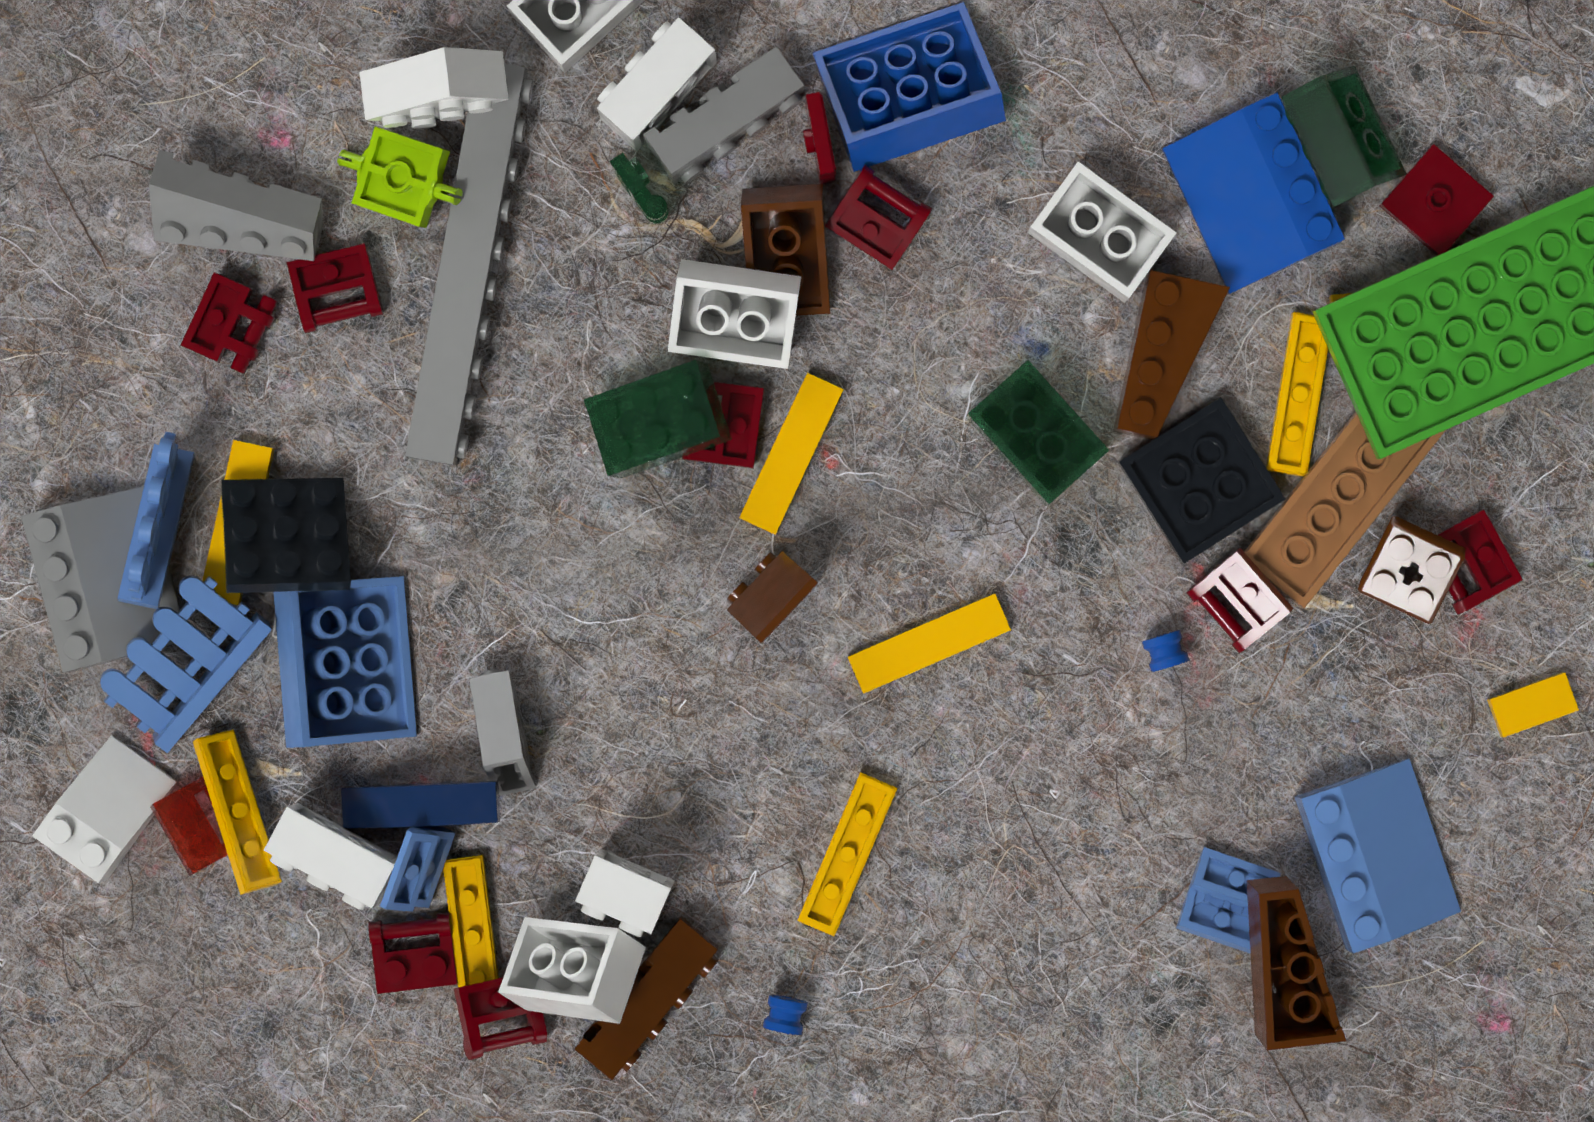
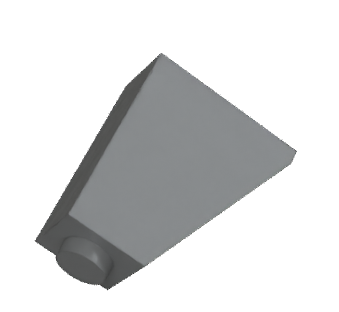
M487 670L477 677L469 678L482 762L489 781L498 780L499 796L536 788L516 688L509 670Z

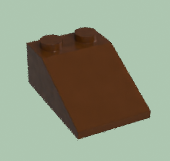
M823 184L742 189L741 215L746 268L801 276L796 316L830 314Z
M783 551L777 557L770 552L754 569L760 575L749 586L743 581L727 598L732 603L727 611L760 643H763L818 584L816 580Z

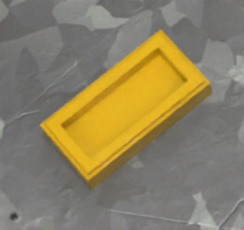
M1565 672L1487 699L1500 737L1502 738L1579 711Z

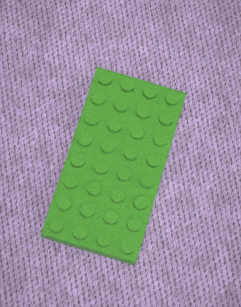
M1594 186L1312 311L1376 459L1389 456L1594 364Z

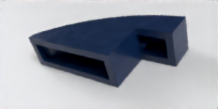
M498 780L341 788L343 828L419 827L500 822Z

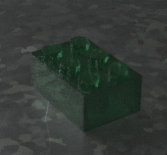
M1356 66L1321 75L1281 97L1285 104L1286 117L1296 127L1303 141V152L1306 158L1314 164L1320 177L1321 190L1331 200L1334 207L1365 196L1407 175Z
M698 360L684 363L584 399L606 473L609 477L622 479L732 440L707 363Z
M1029 360L1022 364L966 415L967 420L1045 506L1052 503L1109 451L1105 444Z

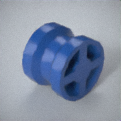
M1180 630L1141 641L1143 648L1149 652L1151 657L1149 663L1151 672L1190 661L1188 653L1183 651L1180 645L1182 639Z
M770 994L767 1002L770 1006L769 1016L764 1018L763 1028L786 1034L802 1035L803 1025L800 1020L801 1015L807 1010L808 1002L792 997Z

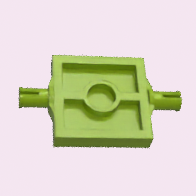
M374 127L369 146L362 156L343 149L339 156L351 159L352 162L341 158L337 159L339 166L357 171V186L352 204L418 227L427 228L437 199L458 205L461 199L448 195V193L458 196L463 195L462 189L443 183V173L450 154L449 150L383 128Z

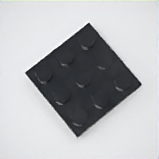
M1221 397L1118 462L1182 564H1185L1286 499Z
M344 478L221 480L226 593L350 590L351 575Z

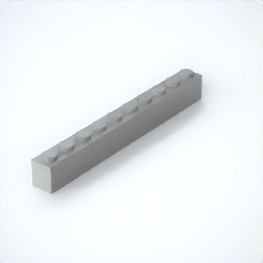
M504 64L509 100L492 104L493 110L489 112H467L454 184L455 188L462 189L463 195H452L461 199L458 205L451 203L405 453V456L408 458L457 467L458 458L465 459L469 435L463 434L465 418L472 419L476 403V396L470 395L473 379L479 380L483 364V356L477 355L480 339H487L490 326V317L484 316L487 300H494L497 288V277L491 276L494 260L501 261L505 238L499 237L501 221L508 222L511 211L512 198L506 197L508 182L516 181L519 159L513 158L515 143H522L525 134L526 119L520 118L522 104L530 103L533 89V80L527 79L528 73L526 68L510 64Z

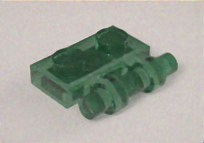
M622 152L609 162L614 174L646 219L652 224L664 223L669 215L667 203L662 196L651 195L646 187L650 183L649 176L637 158L634 157L629 161Z

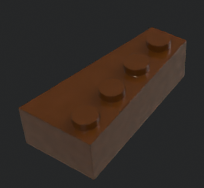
M1152 270L1146 275L1113 432L1150 440L1158 436L1230 287Z
M1287 876L1247 880L1255 1036L1266 1050L1345 1042L1344 1031L1336 1014L1337 1009L1325 979L1323 964L1314 944V936L1299 889Z
M681 916L640 965L620 1024L595 1020L579 1039L574 1050L611 1080L615 1078L621 1069L627 1072L641 1056L642 1053L638 1048L648 1037L653 1041L668 1023L663 1017L670 1008L674 1006L679 1009L692 994L693 990L689 985L699 974L705 978L717 964L719 959L714 954L719 946Z

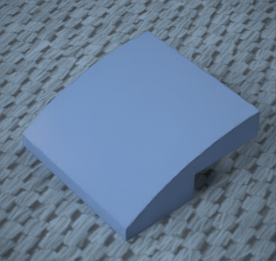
M439 826L409 828L406 831L380 907L387 910L413 912L414 907L429 908L455 832L446 827Z
M1204 847L1187 891L1176 929L1250 953L1247 880L1280 877L1281 873Z

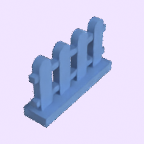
M165 432L164 438L161 437L159 445L154 444L119 589V602L158 609L160 606L195 457L194 452L178 449V444L175 443V433Z
M196 576L184 577L179 584V592L187 602L177 613L170 607L158 608L153 614V624L161 632L152 644L144 638H134L127 644V656L134 665L126 675L117 669H108L100 677L101 688L108 694L104 702L112 708L118 702L141 720L137 724V728L142 732L146 733L149 728H152L155 731L153 733L154 743L166 753L171 750L272 630L269 621L257 612L251 619L248 618L246 614L250 609L244 603L240 602L235 607L213 590L217 582L210 576L204 582ZM196 609L219 626L211 638L187 621ZM230 635L234 639L225 649L221 648L219 645ZM170 640L193 657L185 669L161 652ZM204 666L208 670L199 680L195 679L193 676ZM144 671L167 689L158 700L135 683ZM177 696L181 701L171 711L167 707Z

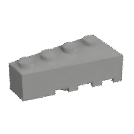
M777 47L735 73L730 78L733 83L728 87L720 84L706 92L697 102L700 107L694 111L691 107L686 109L683 107L671 115L670 120L665 124L666 129L659 133L654 126L643 134L646 146L674 184L681 179L685 184L689 183L704 171L701 165L714 156L718 161L723 159L737 148L734 143L746 133L750 137L757 135L770 124L767 118L778 110L785 114L802 102L800 95L804 93L805 86Z
M159 149L149 182L154 241L290 259L315 260L323 229L322 198L272 183L267 188L261 187L249 180V176L234 172L233 177H228L209 171V164L193 160L192 165L172 160L173 153Z

